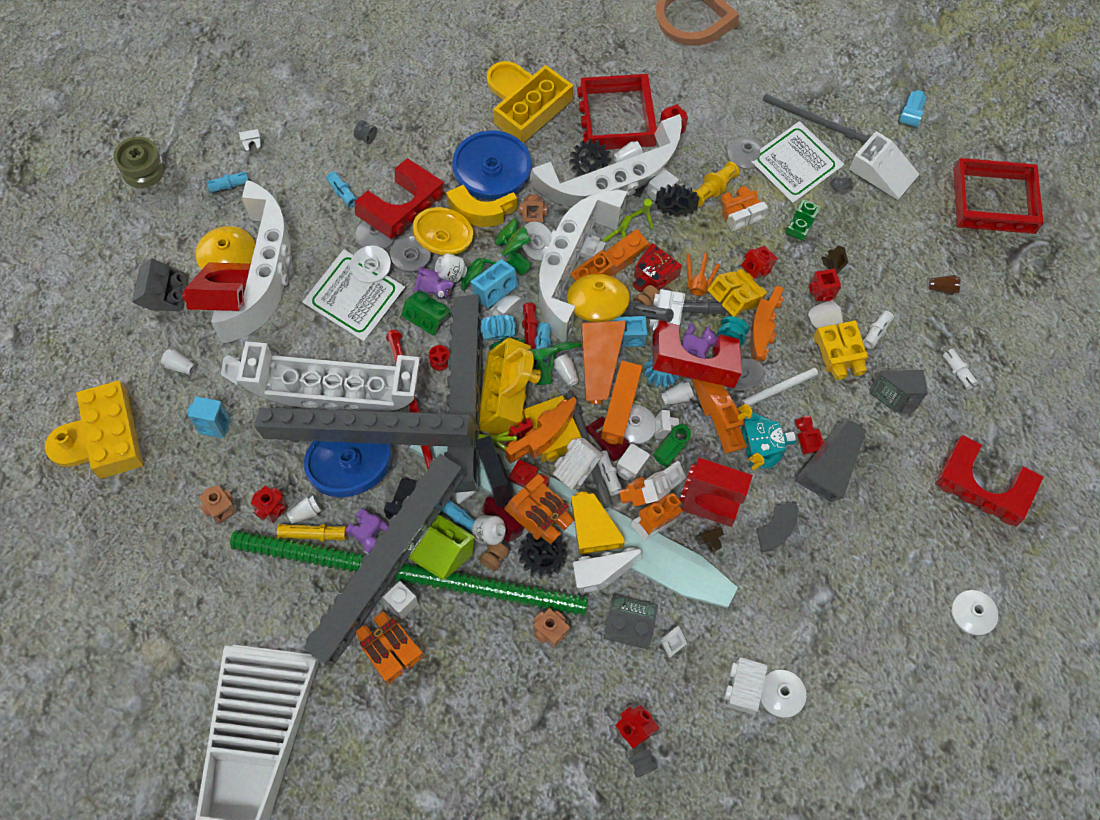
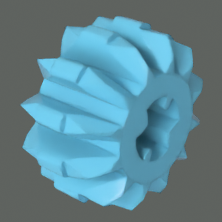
M493 315L483 318L480 326L483 339L489 341L513 337L516 330L514 318L510 315Z
M651 356L644 367L646 369L644 376L648 377V384L654 382L655 389L659 385H662L663 389L667 388V384L673 386L679 376L652 370L653 356Z

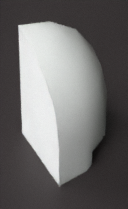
M515 295L505 296L498 300L489 309L488 313L492 316H512L525 301L523 298Z
M833 300L814 306L808 313L810 322L816 328L834 324L837 327L838 324L843 323L841 308Z

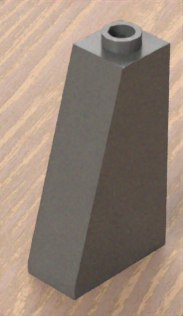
M849 420L837 425L798 475L795 482L829 502L844 498L866 430L859 427L856 422Z

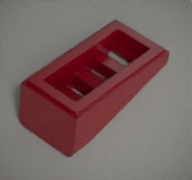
M602 416L585 428L603 451H607L609 458L615 462L626 452L629 447V441L624 437L623 444H608L604 439H601L602 430L598 433L596 431L604 426L605 418Z
M489 496L485 499L482 508L484 515L498 516L504 521L506 527L504 539L506 542L509 543L519 538L523 533L524 527L504 509L505 507L497 508L495 500Z

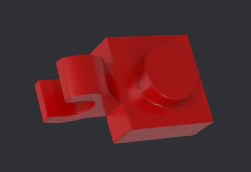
M810 415L796 419V426L802 431L797 435L803 455L817 452L824 443L820 429H814Z
M518 459L508 477L509 482L524 488L538 475V468ZM539 474L544 479L543 483L548 487L549 478Z

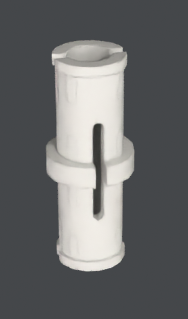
M882 311L877 321L872 323L869 333L863 339V344L866 348L874 349L878 340L886 334L888 325L894 319L891 312Z
M955 349L948 350L953 358L947 352L944 353L943 358L953 369L952 373L959 377L966 390L972 389L973 387L968 380L974 386L978 384V381L969 371L968 364L961 360Z
M601 451L603 456L598 461V466L609 494L614 496L619 494V491L623 488L616 475L617 469L613 467L608 452Z

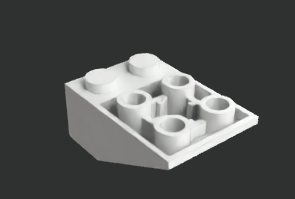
M877 131L856 153L849 170L897 200L901 198L919 176L918 171L894 142Z

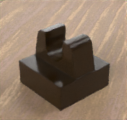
M839 245L834 250L830 249L827 257H821L823 265L829 269H835L837 274L849 263L845 247Z
M720 526L695 538L699 545L706 543L710 553L722 548L719 537L725 534Z

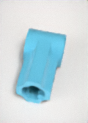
M923 91L911 92L907 104L901 113L900 123L915 128L918 127L923 114L922 109L927 98Z

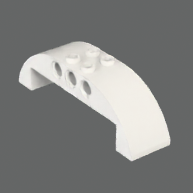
M679 114L661 121L654 134L659 145L658 148L561 184L552 163L548 162L532 168L529 182L546 198L566 206H574L591 195L606 191L623 190L627 192V196L636 193L635 189L648 184L663 170L680 139L681 116Z
M246 181L242 199L250 220L261 221L243 296L244 305L239 311L214 310L211 323L222 343L232 342L248 336L268 321L281 300L284 285L287 286L288 284L287 271L292 266L291 240L281 209L267 190L252 181Z
M626 191L600 192L579 201L564 215L557 230L552 231L549 240L550 244L545 246L542 252L543 260L539 273V306L545 323L550 324L551 332L561 342H567L574 327L575 306L559 300L571 276L570 273L573 271L580 256V250L595 223L615 230L619 227L625 213Z
M245 341L237 383L263 398L294 407L320 410L390 412L403 408L413 401L420 357L398 355L395 367L272 356L267 343Z

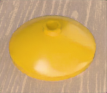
M443 207L429 208L420 212L413 222L412 229L416 241L432 253L455 255L465 251L472 242L473 229L470 222L462 214L452 209Z
M235 226L219 227L205 234L199 241L195 251L196 262L201 270L208 262L251 263L256 243L253 237L242 228Z
M590 274L581 277L572 283L567 292V303L575 306L574 314L591 322L614 320L620 317L629 306L630 296L626 286L618 279L605 274Z

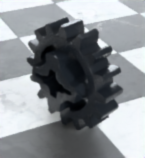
M589 139L587 144L583 140L580 142V146L576 145L574 147L576 152L570 153V156L574 158L569 160V163L574 164L570 170L577 171L576 178L580 175L596 171V166L602 165L601 168L609 166L607 163L611 162L612 159L607 158L610 151H604L605 144L600 147L599 140L593 144L592 140ZM586 149L585 155L579 157L580 152ZM589 157L591 160L595 161L593 164H590V162L587 161Z
M667 184L666 188L660 187V191L656 193L655 205H657V209H662V213L669 212V216L675 215L679 217L680 214L687 216V213L693 214L694 210H697L699 196H697V192H692L691 187L686 189L685 185L674 184L671 187Z
M526 534L527 542L521 540L520 546L522 548L518 549V555H521L519 563H525L523 570L527 571L530 569V576L532 577L538 573L539 579L543 578V574H547L551 578L552 571L559 574L560 569L558 566L564 567L565 561L563 559H567V553L563 552L566 550V544H560L562 537H558L550 544L542 537L536 540L530 534ZM552 545L556 547L558 555L552 550ZM543 551L547 552V554H543L542 557L539 556V553H543ZM527 553L533 556V563L529 560Z

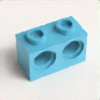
M502 259L470 281L473 294H478L481 303L487 308L518 287L515 268Z
M646 316L618 317L611 320L625 321V329L620 347H645L647 338Z
M195 396L193 404L189 405L188 417L199 434L225 438L231 419L221 401Z

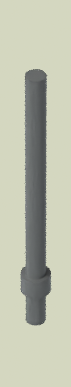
M767 93L763 97V101L845 134V137L851 140L854 138L866 143L870 136L858 132L854 127L850 126L848 128Z
M573 391L565 393L567 400L575 397ZM576 401L573 419L581 437L591 444L581 416L583 414L582 409ZM597 463L591 472L603 508H609L612 504Z

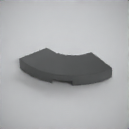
M797 503L775 505L772 522L766 527L757 530L761 553L779 547L791 535L797 522Z

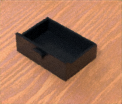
M491 436L477 439L475 441L480 460L497 508L505 506L514 497V493L500 454L496 453Z

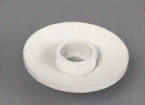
M529 222L524 227L527 229L531 242L523 245L522 248L532 259L542 261V252L545 246L550 244L551 232L540 222Z
M365 246L359 249L352 256L350 262L353 276L363 283H375L382 280L389 273L391 267L388 253L378 246ZM360 259L363 261L362 266L366 272L373 273L379 270L380 273L373 277L361 274L358 268ZM365 263L375 266V268L367 269L365 268Z
M633 405L625 433V438L629 441V444H643L649 441L655 433L654 415L650 410L640 405ZM632 420H639V423L635 424Z
M968 590L960 593L953 601V619L964 632L971 635H985L995 628L998 622V610L988 595L980 591ZM975 607L980 609L981 614L976 613Z
M775 670L765 676L760 701L770 714L780 718L792 717L804 707L806 689L801 679L794 673L787 670ZM781 688L788 690L787 696L781 694Z

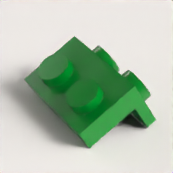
M418 291L405 299L401 316L434 336L437 334L439 325L451 317V312L444 304L432 299L426 293Z

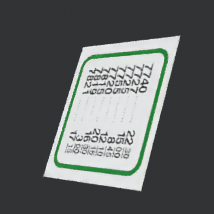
M800 121L761 148L759 158L751 161L793 203L844 165Z
M343 249L303 300V303L364 341L405 286L387 275L375 283H363L357 280L350 269L353 254ZM360 259L358 268L361 274L373 277L380 273L379 270L373 273L366 272L362 266L363 261ZM365 263V268H367V269H373V268H374V267H372L371 265Z

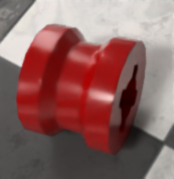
M443 345L433 346L429 351L431 367L436 371L446 370L448 368V358H450L448 348Z

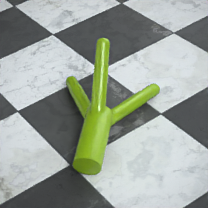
M645 199L643 208L629 216L634 218L641 213L646 214L649 226L653 229L654 226L650 214V209L653 206L651 199Z
M626 215L619 227L601 241L606 242L618 233L622 234V239L625 238L626 229L632 221V217Z
M509 431L499 435L479 434V439L491 436L493 444H496L504 451L507 446L500 441H516L517 437L508 436Z

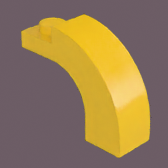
M464 185L446 192L449 208L462 214L473 226L491 227L503 224L504 215L512 214L518 209L517 197L514 192L491 202H482L474 199Z

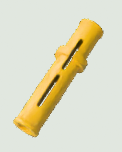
M278 524L277 538L320 540V542H326V540L346 541L347 534L345 530L347 527L327 526V524H321L320 526Z

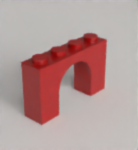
M409 158L405 159L395 168L394 182L414 196L411 201L399 205L390 204L369 190L354 201L355 215L391 240L395 236L400 235L410 223H413L420 212L429 209L436 201H440L444 195V182Z
M208 262L183 290L182 297L183 301L186 302L187 310L239 311L244 305L243 290L246 287L251 263Z
M658 321L653 333L652 370L735 388L742 374L739 339L719 334L712 349L713 358H698L688 353L682 347L679 339V325Z
M961 435L955 442L935 485L947 493H953L960 497L962 501L981 508L983 512L993 514L1002 519L1004 523L1017 527L1025 520L1044 476L1023 466L1014 475L1007 492L998 494L988 492L978 485L972 472L973 463L982 445Z
M698 458L696 465L691 464L680 497V502L683 503L681 509L684 512L732 527L740 503L743 504L747 496L753 475Z

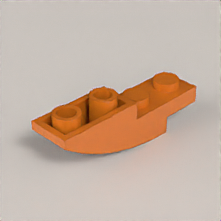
M635 229L606 252L602 249L570 274L575 281L590 274L613 276L635 261L634 257L650 245L640 231Z
M777 285L769 301L760 299L751 326V357L758 362L760 360L765 361L770 350L766 347L768 343L773 344L777 335L774 332L776 323L773 322L777 315L774 310L775 308L780 309L784 297L781 296L784 288Z
M691 379L705 416L712 417L725 454L747 448L740 430V426L744 425L743 420L738 419L740 413L723 385Z
M576 398L565 399L555 409L543 412L537 421L538 429L533 428L519 441L510 442L505 449L506 458L509 463L512 464L528 453L535 459L550 448L569 425L576 410Z

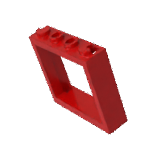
M648 74L581 78L580 87H577V97H581L579 112H583L581 128H585V131H583L585 143L589 139L592 140L593 144L599 140L600 147L604 144L606 145L604 150L622 149L631 141H638L641 147L656 146L657 140L654 134L657 126ZM640 91L646 132L608 135L592 134L587 94Z
M959 158L953 169L957 228L1036 234L1044 223L1038 164ZM965 175L1025 180L1028 215L967 210Z

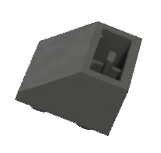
M151 258L139 267L132 303L149 310L181 311L184 302L182 294L187 286L189 274Z

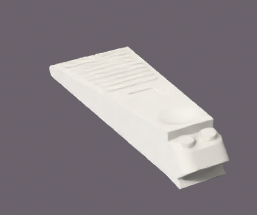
M234 644L233 646H224L195 820H270L318 667L319 660L316 657H312V654Z

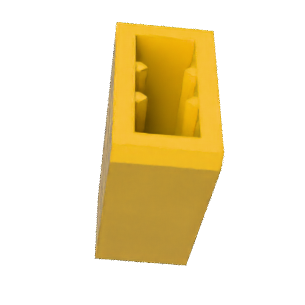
M578 492L575 496H571L578 554L623 549L625 544L624 537L595 494Z

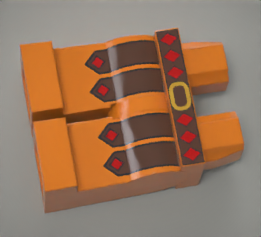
M538 474L509 501L504 509L526 530L532 533L536 540L542 537L552 544L561 534L553 524L557 523L565 531L574 519L567 512L570 506L566 502L563 503L561 498L543 483L544 479Z
M382 611L374 618L375 623L379 627L376 631L372 633L364 625L356 631V634L360 641V647L388 686L405 673L403 667L392 655V651L406 670H409L422 660L424 655L394 617L391 619Z

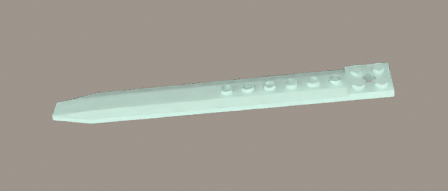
M421 445L410 446L412 452L424 457ZM430 446L433 459L437 458L439 454L444 456L448 446ZM495 447L496 453L500 454L505 471L509 477L518 460L510 464L506 458V453ZM479 456L478 487L492 494ZM538 470L537 474H542L549 478L548 488L558 495L563 503L566 502L570 506L567 512L573 518L571 496H575L579 491L570 489L561 481ZM510 482L515 496L523 487ZM610 507L604 508L624 537L625 544L623 549L601 551L600 553L613 552L616 554L622 553L627 548L641 549L643 559L630 569L680 596L728 608L738 587L704 557L659 533L643 541L631 526L633 521L631 518ZM574 521L565 531L557 523L553 524L557 530L576 539Z

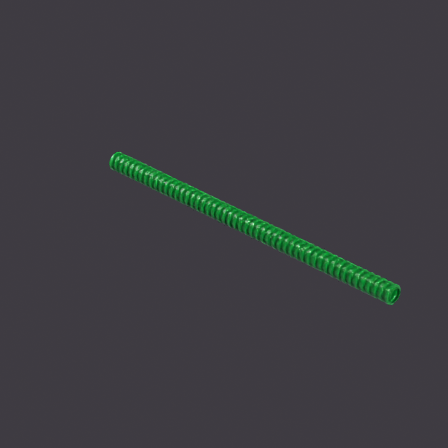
M235 530L230 539L232 550H244L247 553L251 551L252 554L258 552L259 555L265 554L268 557L272 555L273 558L279 556L280 559L286 558L289 561L293 559L294 562L300 560V563L306 561L309 565L312 563L315 566L320 564L321 567L327 565L330 569L332 567L335 570L341 568L342 571L348 569L349 572H357L364 558L362 553L359 555L356 552L350 554L349 551L344 553L341 549L338 551L335 548L329 550V547L323 549L320 545L317 547L315 544L309 546L308 543L302 545L299 541L297 543L294 540L288 542L287 539L281 541V538L274 539L273 536L268 538L267 535L261 537L260 534L254 535L252 532L247 534L246 531L240 533V530ZM412 563L404 564L394 578L398 582L404 580V583H408L410 581L411 584L418 583L419 586L425 584V587L431 585L432 588L439 587L440 590L446 588V591H450L452 589L455 593L457 591H460L461 594L467 592V595L473 593L476 597L478 595H481L482 598L488 596L489 599L494 597L497 601L503 599V602L510 600V603L515 601L518 605L520 603H524V606L530 604L531 607L536 605L539 609L545 607V610L551 608L552 611L557 609L560 613L566 611V614H570L572 612L575 616L581 614V617H584L586 614L588 603L587 596L580 598V595L575 597L572 593L570 595H566V592L559 594V591L554 593L551 589L545 591V588L538 590V587L533 589L530 585L524 587V584L518 586L517 583L512 585L509 581H506V583H503V580L497 582L496 579L491 581L488 577L482 579V576H478L476 578L475 575L468 576L467 573L461 575V572H457V574L453 572L443 581L425 568L419 567L418 564L413 566Z

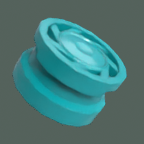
M727 316L721 321L717 337L720 334L737 338L740 341V346H742L750 327L740 318Z

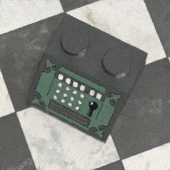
M924 370L880 371L869 392L893 412L912 413L928 394Z
M613 594L603 639L648 650L652 640L658 605Z

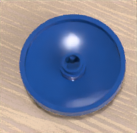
M489 130L475 133L463 140L453 155V173L457 183L460 186L464 185L469 194L482 199H499L513 192L516 193L525 185L531 172V158L527 147L515 136L502 131Z
M313 441L304 458V470L311 485L322 494L332 497L358 495L374 487L386 475L392 462L391 444Z

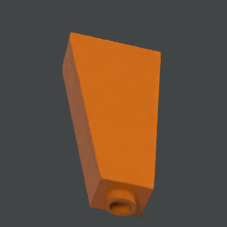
M625 321L581 323L585 400L590 401V404H603V400L608 399L625 329Z
M621 361L602 430L601 439H604L607 443L623 444L640 382L641 365Z

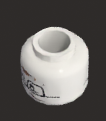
M447 253L437 259L435 272L438 273L442 280L455 283L465 277L467 267L461 257Z
M482 515L475 520L472 532L478 543L497 545L504 539L506 527L500 517Z

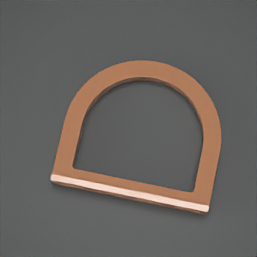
M675 0L657 1L656 17L658 26L667 37L681 44L692 46L705 45L717 40L739 25V13L724 0H702L721 19L703 31L684 32L673 27L665 17L667 7Z

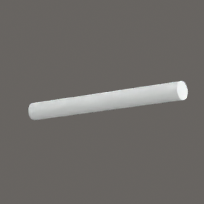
M816 368L807 370L741 400V404L749 406L817 376L818 371Z

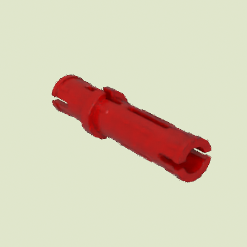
M534 303L523 304L524 320L522 321L524 339H526L525 344L530 345V349H536V344L534 343L538 327L536 305Z

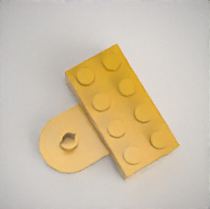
M501 61L492 65L487 72V85L489 89L503 100L493 108L494 124L523 143L573 100L574 85L547 65H544L534 75H531L514 62Z
M507 338L488 352L480 403L479 430L499 435L509 431L511 426L514 425L516 427L517 423L523 421L524 413L522 411L526 400V384L528 381L536 384L541 377V371L533 369V353L528 350L531 348L530 345Z
M120 380L76 392L81 420L57 427L49 434L45 442V452L53 463L61 467H73L90 462L91 470L99 479L143 467L128 391Z

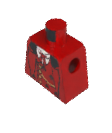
M652 243L635 266L634 277L637 280L633 282V287L638 292H642L646 286L651 285L659 291L680 276L682 265Z

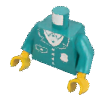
M744 404L738 407L737 410L742 412L738 415V419L746 420L741 432L747 445L745 449L749 465L752 470L758 468L772 469L782 460L786 451V445L795 444V434L793 431L782 433L779 422L752 412L751 407Z

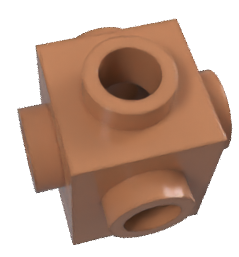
M529 194L528 197H524L523 203H519V215H523V221L527 223L543 222V216H547V204H544V198H540V195ZM530 206H537V209L533 211L530 209Z
M219 484L207 488L199 496L203 503L200 505V508L206 517L211 515L217 524L237 513L231 503L234 498L227 488L222 490Z
M549 608L545 613L541 611L534 618L533 631L535 633L533 635L540 643L544 644L546 642L554 650L569 634L570 626L565 623L566 619L560 612H553Z

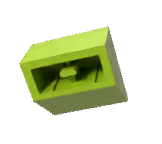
M438 515L409 559L444 581L472 557L475 536Z

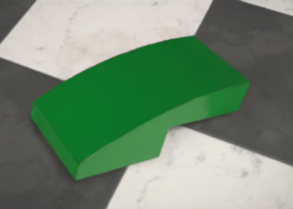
M803 199L786 230V234L804 241L821 207Z

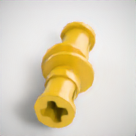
M727 162L724 168L716 173L706 174L703 184L697 190L692 191L697 192V196H699L698 207H701L708 198L712 196L717 198L720 194L724 193L727 189L726 184L732 178L739 176V167L734 162Z

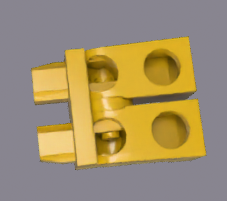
M738 269L737 272L733 271L718 275L708 288V292L719 303L723 302L722 306L733 317L739 316L744 310L755 309L760 299H763L767 294V291L760 287L753 280V277L743 269Z
M856 320L840 323L837 327L834 324L817 328L813 338L815 344L819 345L827 373L832 372L835 380L846 378L848 376L846 369L852 368L854 376H861L866 373L865 361L868 355L865 352Z

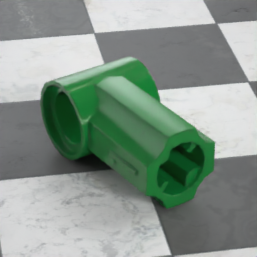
M683 424L673 427L670 435L653 454V457L660 465L668 467L682 449L687 447L691 437L690 429ZM682 434L685 439L678 440L675 435Z

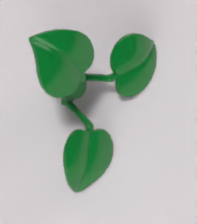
M514 217L498 233L495 238V245L500 246L504 242L506 246L502 251V255L504 257L509 255L506 262L515 268L518 274L523 275L529 269L531 262L515 250L531 242V239L525 227H520L515 232L517 219ZM479 257L467 267L466 275L461 280L462 290L465 292V288L471 283L470 281L480 274L485 263L494 265L497 262L486 258L481 260Z
M511 338L522 343L526 342L524 338ZM506 339L491 344L489 346V350L496 347ZM562 342L550 347L528 349L533 353L534 359L539 361L535 363V366L533 364V369L541 371V377L536 385L552 383L551 371L554 370L553 363L557 352L579 346L582 347V343ZM551 355L549 365L548 362H543L547 356Z

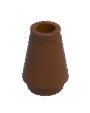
M955 275L930 278L929 290L954 295V293L960 292L961 278L955 277Z

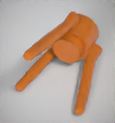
M690 253L686 254L687 289H690V293L696 296H703L705 293H709L708 288L720 267L719 263L716 264L707 281L704 276L708 257L707 253H704L699 275H695L693 279Z

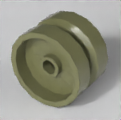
M131 137L121 142L114 151L113 159L124 181L131 187L148 188L162 179L165 173V165L155 143L150 139Z

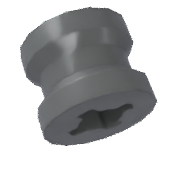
M361 120L357 123L353 135L356 139H363L364 143L371 144L376 137L377 127L374 125L369 126L366 121Z
M650 749L628 758L629 763L634 766L636 778L658 768L657 764L651 759L652 753Z

